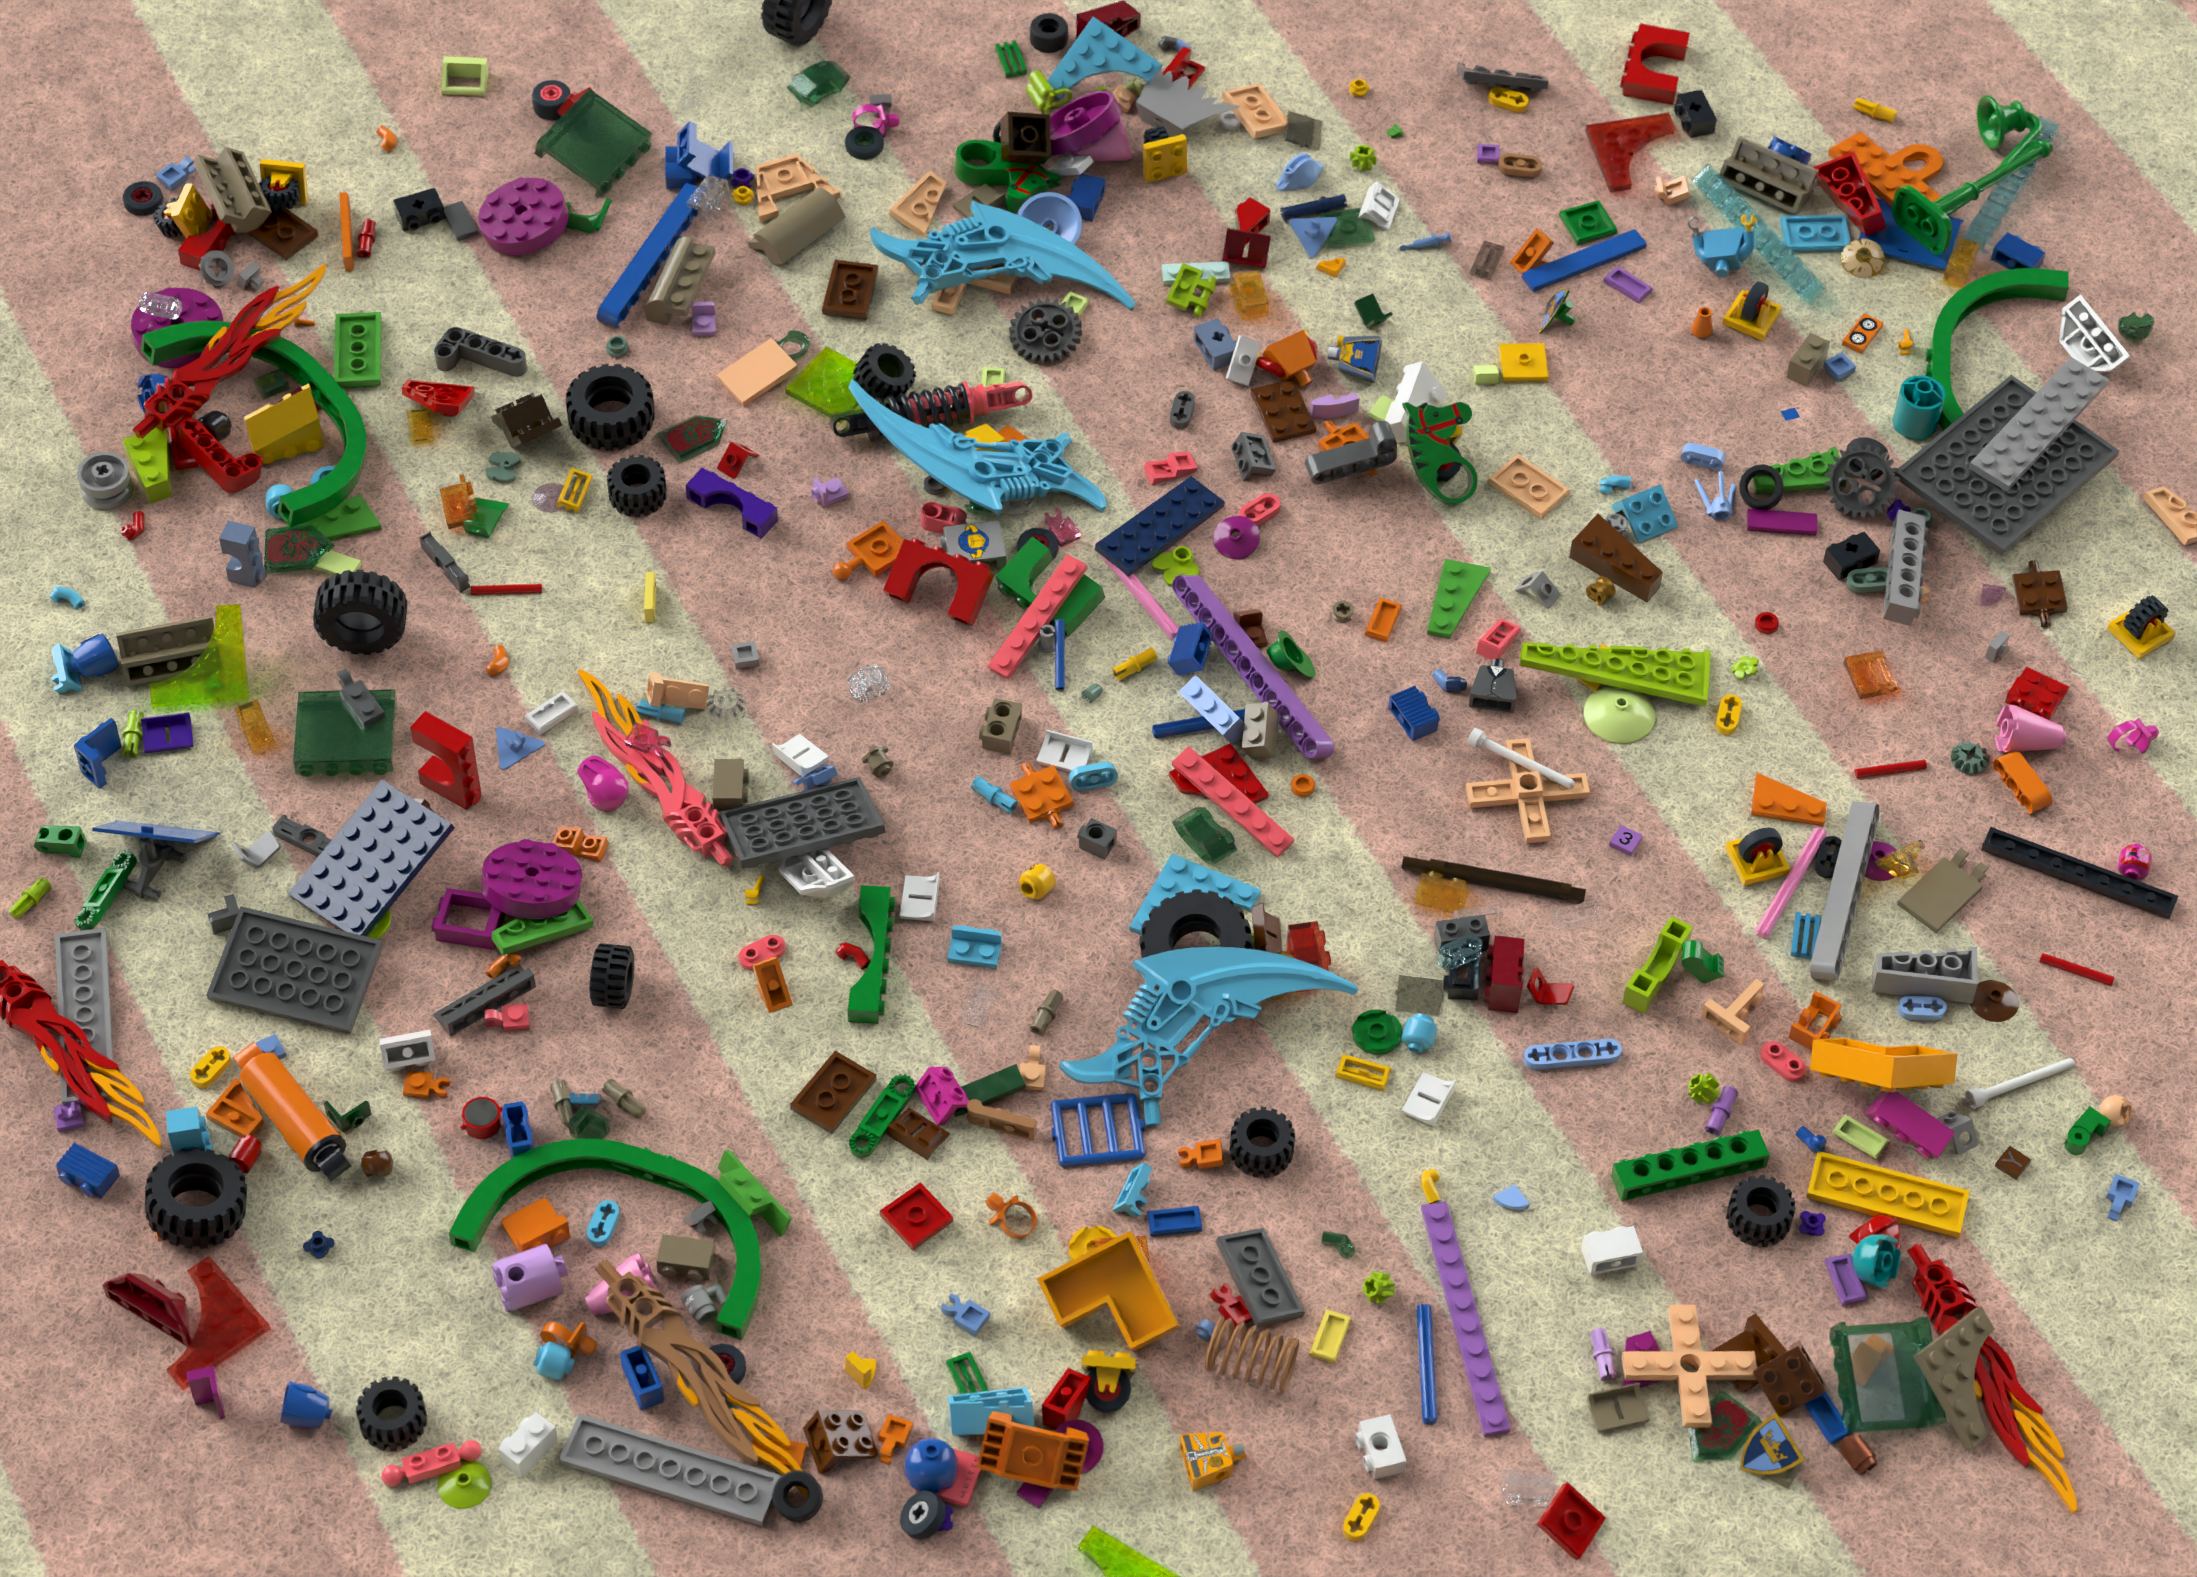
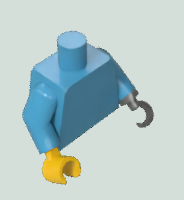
M1743 214L1741 216V223L1746 226V231L1744 227L1703 231L1702 233L1699 232L1698 227L1694 228L1691 226V220L1696 219L1699 221L1698 217H1691L1688 220V227L1694 231V234L1691 235L1696 255L1703 264L1708 265L1710 271H1715V275L1719 278L1727 277L1729 270L1740 269L1743 261L1754 250V231H1752V227L1756 225L1757 218L1752 214L1749 223H1747V215Z

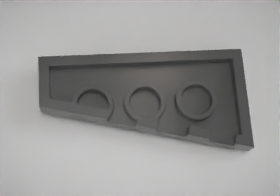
M1458 62L1457 72L1465 80V83L1468 84L1486 82V85L1492 87H1499V84H1505L1511 89H1520V86L1536 92L1548 88L1549 81L1545 76L1516 72L1515 76L1511 75L1512 72L1503 69L1490 72L1491 70L1484 66L1476 65L1474 69L1465 67V63Z

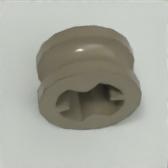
M1348 601L1336 602L1332 612L1334 620L1340 623L1349 622L1353 618L1354 607ZM1344 609L1347 614H1342L1339 610Z

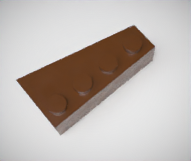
M1598 513L1573 539L1569 558L1598 575L1607 577L1612 583L1646 603L1660 589L1663 572Z

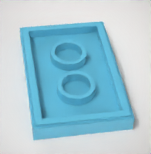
M1846 215L1780 217L1786 252L1844 251L1847 245H1852L1850 244L1851 238Z

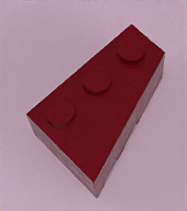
M1124 0L1078 13L1076 18V39L1092 17H1095L1125 38L1141 27V13Z
M1495 935L1493 945H1488L1487 960H1492L1491 966L1487 965L1485 980L1490 981V986H1485L1484 1001H1489L1488 1010L1518 1013L1523 982L1521 981L1523 975L1524 938Z

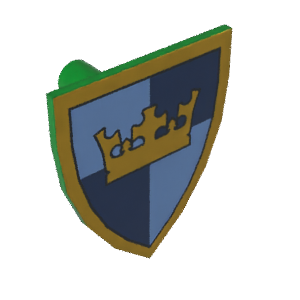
M1561 288L1547 301L1539 334L1544 332L1554 318L1568 325H1573L1575 318L1567 313L1574 304L1570 300L1565 302L1570 292L1567 288Z
M1777 1413L1756 1427L1747 1439L1741 1456V1470L1754 1474L1770 1475L1784 1472L1806 1460Z

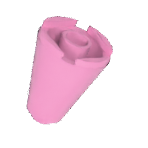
M1120 118L1116 125L1101 135L1100 141L1094 144L1088 143L1079 152L1072 154L1073 156L1090 155L1093 162L1129 161L1133 159L1122 118Z
M2005 705L1999 714L1996 727H2000V737L1995 734L1998 751L2058 749L2066 740V732L2063 731L2061 725L2018 706Z

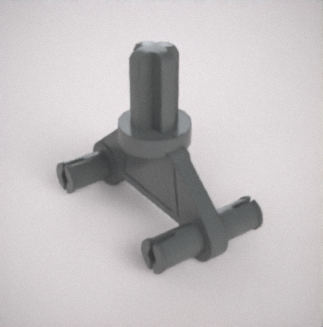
M141 838L139 841L141 848L139 860L142 870L139 881L137 883L126 879L123 888L135 892L138 897L144 898L146 896L157 901L161 897V891L149 887V884L165 861L172 859L183 864L186 860V854L174 850L173 846L156 844L152 841V838Z

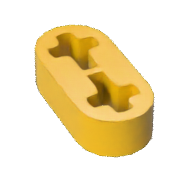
M1493 87L1489 91L1488 100L1492 105L1516 113H1522L1527 110L1528 97L1526 95L1503 87Z
M1734 694L1723 696L1720 702L1715 728L1722 735H1731L1737 729L1742 701ZM1729 703L1734 704L1732 711L1727 710ZM1725 718L1730 719L1728 727L1724 726Z
M222 1046L214 1047L192 1068L190 1078L196 1088L204 1089L211 1086L231 1064L229 1050ZM223 1055V1058H224L223 1061L217 1060V1061L215 1062V1059H214L215 1056H217V1057L220 1058V1057ZM206 1073V1075H207V1078H206V1079L203 1078V1077H201V1078L198 1080V1076H197L198 1074L204 1075V1074Z
M1364 1493L1356 1499L1343 1524V1534L1348 1540L1360 1541L1367 1535L1379 1513L1380 1502L1375 1495ZM1368 1502L1372 1503V1509L1369 1508L1365 1515L1362 1514L1363 1505H1366ZM1357 1520H1360V1530H1356L1355 1533L1351 1532V1526H1354Z

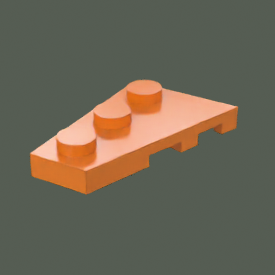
M1756 772L1751 815L1824 826L1826 802Z

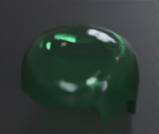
M2133 312L2128 317H2121L2117 325L2122 337L2137 342L2150 336L2155 322L2154 318L2148 313H2145L2143 317H2138Z

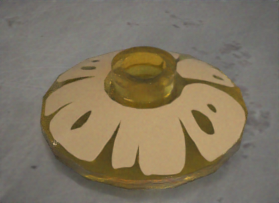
M1865 238L1855 239L1849 242L1842 251V267L1846 272L1855 277L1871 278L1878 275L1884 267V251L1873 240ZM1863 253V254H1867L1868 256H1867V257H1861L1860 254Z

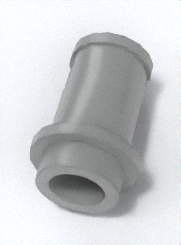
M1044 625L1040 629L1038 648L1042 652L1049 653L1055 650V628L1051 625Z

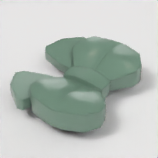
M498 451L491 454L489 461L499 464V467L486 468V476L490 480L495 479L500 483H511L516 480L513 467L520 464V457L512 452H502L500 454Z

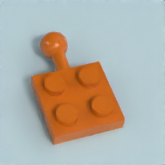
M883 520L847 542V549L856 558L847 563L838 562L833 567L834 577L841 581L846 580L850 577L851 571L862 564L874 577L893 567L903 539Z

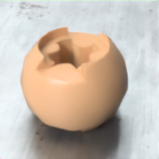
M2112 1095L2102 1101L2099 1113L2111 1120L2110 1126L2121 1127L2131 1119L2132 1106L2126 1098Z

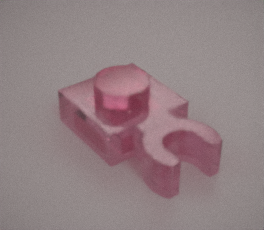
M1055 508L1056 517L1049 516L1047 512L1044 513V521L1049 525V531L1054 533L1058 539L1060 547L1081 538L1079 529L1070 517L1062 518V511L1059 508Z
M636 723L626 737L625 745L646 754L652 749L656 755L663 757L665 750L660 746L671 747V740L666 736H659L658 730Z

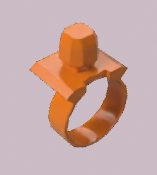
M993 1192L985 1200L989 1209L996 1212L989 1220V1225L999 1222L1003 1232L1015 1239L1024 1238L1034 1231L1037 1225L1036 1213L1031 1205L1018 1201V1195L1004 1202L1003 1197ZM1018 1205L1028 1211L1032 1220V1228L1028 1234L1019 1235L1009 1230L1004 1220L1007 1207Z
M550 1321L545 1324L540 1332V1337L545 1344L557 1341L558 1338L553 1334L566 1342L567 1347L571 1350V1358L574 1357L578 1349L579 1352L586 1355H593L597 1349L596 1341L587 1336V1325L585 1322H581L574 1333H572L563 1325Z

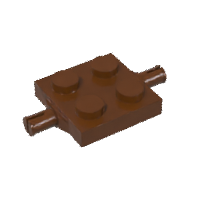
M2033 560L2028 563L2029 573L2013 574L2012 577L2019 614L2039 616L2041 627H2045V624L2046 627H2050V615L2067 613L2068 606L2060 570L2040 571L2038 561L2034 560L2033 563Z

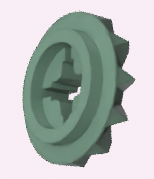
M1969 740L1964 744L1959 742L1956 747H1953L1950 755L1951 763L1957 770L1971 775L1983 772L1988 767L1990 758L1987 755L1986 748H1981L1979 742L1971 744ZM1972 752H1974V758L1972 757L1971 760L1969 759V761L1967 762L1966 757L1969 754H1972Z

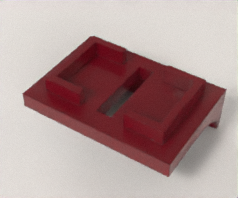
M1227 228L1222 261L1266 268L1271 235ZM1246 238H1250L1248 255L1243 257Z

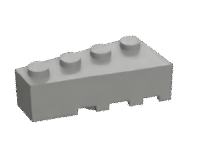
M1968 947L1967 951H1957L1956 948H1951L1940 953H1932V950H1922L1920 954H1910L1909 951L1879 953L1876 955L1872 971V992L1901 996L1938 997L1944 1001L1972 1004L1978 985L1977 947Z

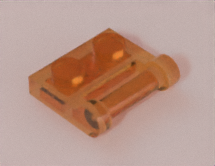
M1881 650L1844 658L1843 663L1859 699L1885 694L1892 695L1900 692V687L1894 681L1885 662V653ZM1872 663L1877 665L1884 681L1883 684H1881Z

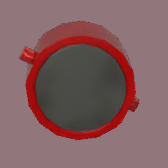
M479 1096L472 1098L462 1109L463 1125L460 1126L461 1130H466L467 1134L475 1139H487L494 1136L502 1125L501 1112L503 1107H499L497 1102L489 1097Z

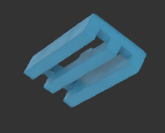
M1796 911L1791 956L1812 959L1820 928L1821 915L1811 917V914L1806 913L1803 916L1801 912ZM1800 921H1805L1802 950L1798 952L1797 944ZM1810 922L1814 923L1811 954L1807 953Z
M570 1093L571 1104L599 1105L601 1104V1094Z

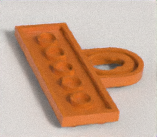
M1860 131L1829 148L1828 155L1833 159L1854 151L1872 191L1891 207L1896 190L1904 185L1914 187L1932 202L1942 197L1925 184L1941 172L1943 165L1942 155L1931 146L1912 144L1890 155ZM1923 160L1927 164L1918 171L1909 170L1903 165L1905 162Z

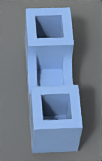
M1196 675L1179 691L1233 746L1243 736L1244 722Z

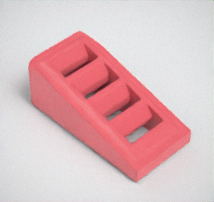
M1500 618L1479 640L1476 653L1489 660L1500 659L1521 631V627ZM1500 628H1503V629L1509 631L1510 633L1507 634V633H1505V632H1503V631H1501V630H1499V629H1500Z

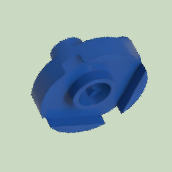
M1775 136L1768 146L1769 149L1805 165H1808L1811 159V153Z

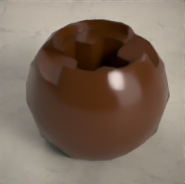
M377 1150L367 1151L361 1159V1168L367 1177L372 1176V1174H378V1177L387 1176L393 1169V1157L388 1150L377 1152Z

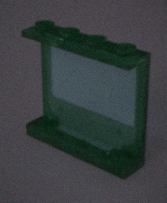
M1918 1317L1911 1322L1846 1326V1322H1840L1830 1328L1829 1341L1831 1346H1833L1835 1356L1833 1366L1838 1374V1395L1842 1399V1421L1846 1426L1847 1433L1937 1427L1947 1422L1944 1409L1914 1358V1355L1933 1341L1929 1317Z

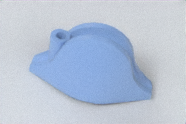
M1307 153L1298 154L1284 168L1276 188L1279 191L1305 189L1316 182L1324 166L1312 159Z

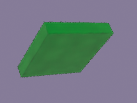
M1599 200L1559 211V217L1577 245L1616 235L1618 232Z

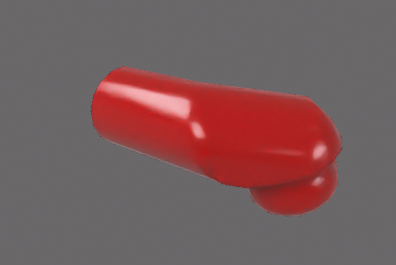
M142 511L134 512L133 524L131 526L127 524L125 527L122 526L120 534L124 536V539L133 540L144 532L145 514Z
M848 942L841 943L840 947L836 949V955L840 959L845 960L848 956L854 958L861 970L867 968L871 962L861 947Z

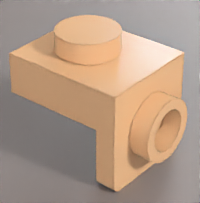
M1685 176L1664 183L1661 177L1656 178L1658 186L1655 187L1657 197L1663 199L1666 205H1671L1691 197L1688 180Z

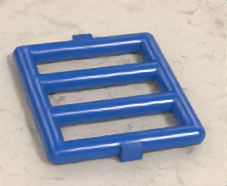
M1134 1093L1062 1099L1051 1102L1054 1127L1051 1128L1052 1140L1056 1141L1058 1162L1061 1167L1139 1160L1145 1157L1142 1134L1144 1122L1143 1119H1140L1137 1096ZM1127 1103L1134 1150L1119 1151L1112 1105ZM1102 1106L1109 1152L1093 1153L1087 1107ZM1077 1108L1083 1155L1068 1156L1061 1110Z

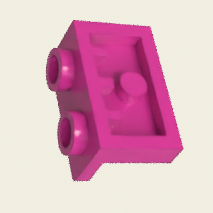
M929 1067L915 1085L916 1092L937 1125H945L957 1108H967L969 1100L965 1091L960 1087L953 1072L948 1067Z

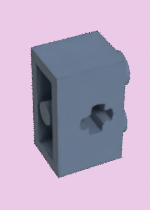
M1219 318L1194 326L1193 340L1213 371L1230 365L1237 341H1233L1227 326H1223Z

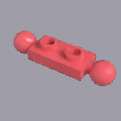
M475 1440L465 1441L461 1448L457 1450L454 1442L401 1458L403 1467L397 1465L386 1466L381 1473V1479L384 1484L391 1487L400 1484L404 1477H407L409 1484H413L462 1468L461 1459L469 1462L476 1461L481 1456L482 1448Z

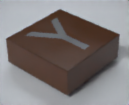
M2009 1146L1997 1160L1995 1167L2017 1180L2029 1166L2032 1159Z

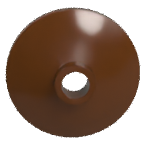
M1985 980L1978 983L1973 1003L1970 1006L1979 1017L1987 1021L2003 1022L2016 1014L2019 1008V999L2015 991L2007 984L1996 980Z

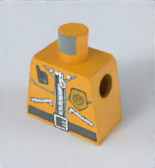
M1223 1432L1180 1435L1179 1447L1192 1491L1231 1477L1233 1475V1461L1246 1459L1243 1444L1239 1443L1228 1446Z

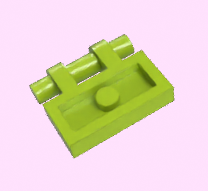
M1182 263L1165 303L1185 312L1188 306L1192 305L1194 306L1192 314L1201 317L1202 312L1206 311L1208 307L1207 301L1210 295H1213L1216 289L1215 283L1217 279L1214 276H1209L1207 281L1201 279L1202 270ZM1196 288L1202 290L1200 297L1194 296Z

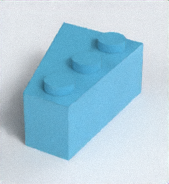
M197 1106L166 1111L167 1132L174 1155H176L177 1151L185 1149V1152L191 1151L192 1148H199V1151L213 1150V1145L210 1143L209 1130L206 1127L205 1116L201 1115Z
M1027 1387L947 1396L952 1435L968 1437L973 1434H984L988 1417L993 1411L1011 1414V1422L1035 1427L1033 1404Z

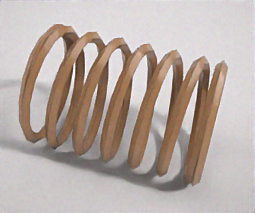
M1221 1316L1215 1325L1205 1361L1206 1371L1211 1372L1213 1370L1222 1338L1229 1326L1226 1351L1219 1373L1221 1376L1225 1375L1233 1345L1241 1330L1238 1356L1232 1373L1233 1380L1236 1379L1243 1355L1254 1333L1251 1356L1244 1381L1245 1383L1250 1381L1255 1360L1266 1337L1257 1386L1259 1387L1263 1383L1268 1362L1278 1341L1276 1361L1269 1389L1273 1390L1281 1364L1290 1345L1279 1385L1281 1394L1284 1393L1295 1366L1299 1349L1298 1338L1289 1337L1283 1346V1336L1280 1332L1271 1341V1333L1268 1329L1264 1330L1259 1337V1330L1254 1325L1246 1334L1247 1330L1244 1322L1239 1323L1234 1330L1233 1320L1229 1318L1225 1321V1318Z

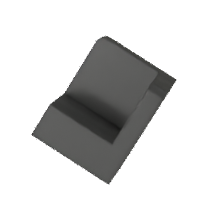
M234 894L224 896L227 908L208 913L214 934L232 929L239 912Z

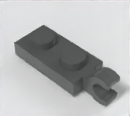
M347 669L337 673L341 679L339 683L343 688L339 690L340 696L363 728L386 718L385 712L361 680L354 683Z

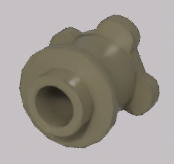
M874 746L861 759L864 764L869 763L872 768L871 773L874 776L879 775V777H883L892 770L891 768L894 763L885 754L889 750L887 746Z

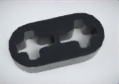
M1828 836L1822 841L1815 865V871L1820 877H1833L1842 842L1836 836ZM1830 845H1835L1833 854L1828 853ZM1826 860L1831 861L1828 870L1824 869Z

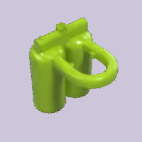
M1040 70L1033 71L1029 75L1031 83L1027 85L1025 91L1039 111L1050 114L1051 108L1064 106L1071 101L1073 97L1072 91L1068 88L1054 90ZM1068 94L1065 100L1052 103L1054 96Z

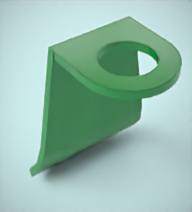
M474 498L469 519L463 522L465 532L489 538L503 512L510 504Z

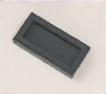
M463 201L444 206L445 218L457 241L479 235L478 229Z

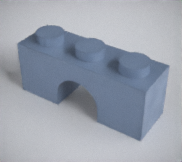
M228 521L219 537L222 553L232 556L226 567L228 581L255 588L258 581L264 579L266 572L262 563V553L259 549V538L256 535L255 527Z

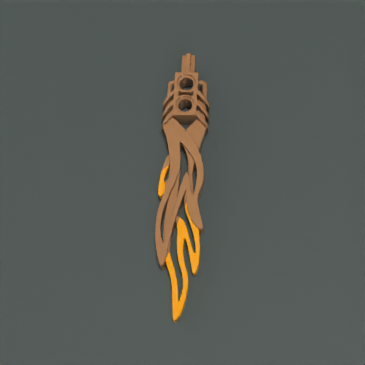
M608 1260L601 1261L599 1266L595 1268V1271L609 1285L606 1303L620 1318V1326L624 1328L625 1324L629 1328L628 1335L631 1338L633 1334L637 1337V1345L640 1348L653 1354L668 1365L670 1373L682 1394L693 1407L699 1405L705 1419L716 1435L733 1452L753 1466H756L758 1460L782 1475L791 1472L780 1461L750 1443L738 1426V1422L761 1446L786 1461L793 1471H802L789 1453L768 1440L758 1430L760 1429L783 1447L789 1449V1439L776 1422L760 1409V1400L732 1381L723 1362L712 1350L690 1337L681 1320V1314L672 1308V1304L664 1299V1295L659 1290L651 1288L642 1277L634 1276L630 1271L621 1276ZM627 1290L633 1295L627 1297L622 1295L621 1291ZM647 1310L650 1315L643 1316L638 1311ZM663 1320V1330L652 1328L659 1321ZM678 1351L687 1355L698 1364L702 1379ZM723 1397L734 1405L755 1415L764 1423L740 1409H728ZM795 1486L796 1489H798L806 1498H808V1491L806 1490V1488L802 1486Z

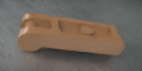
M972 1099L967 1103V1120L969 1123L1034 1141L1037 1133V1120L1027 1115L1009 1113L1001 1108L994 1109L983 1106L977 1099Z

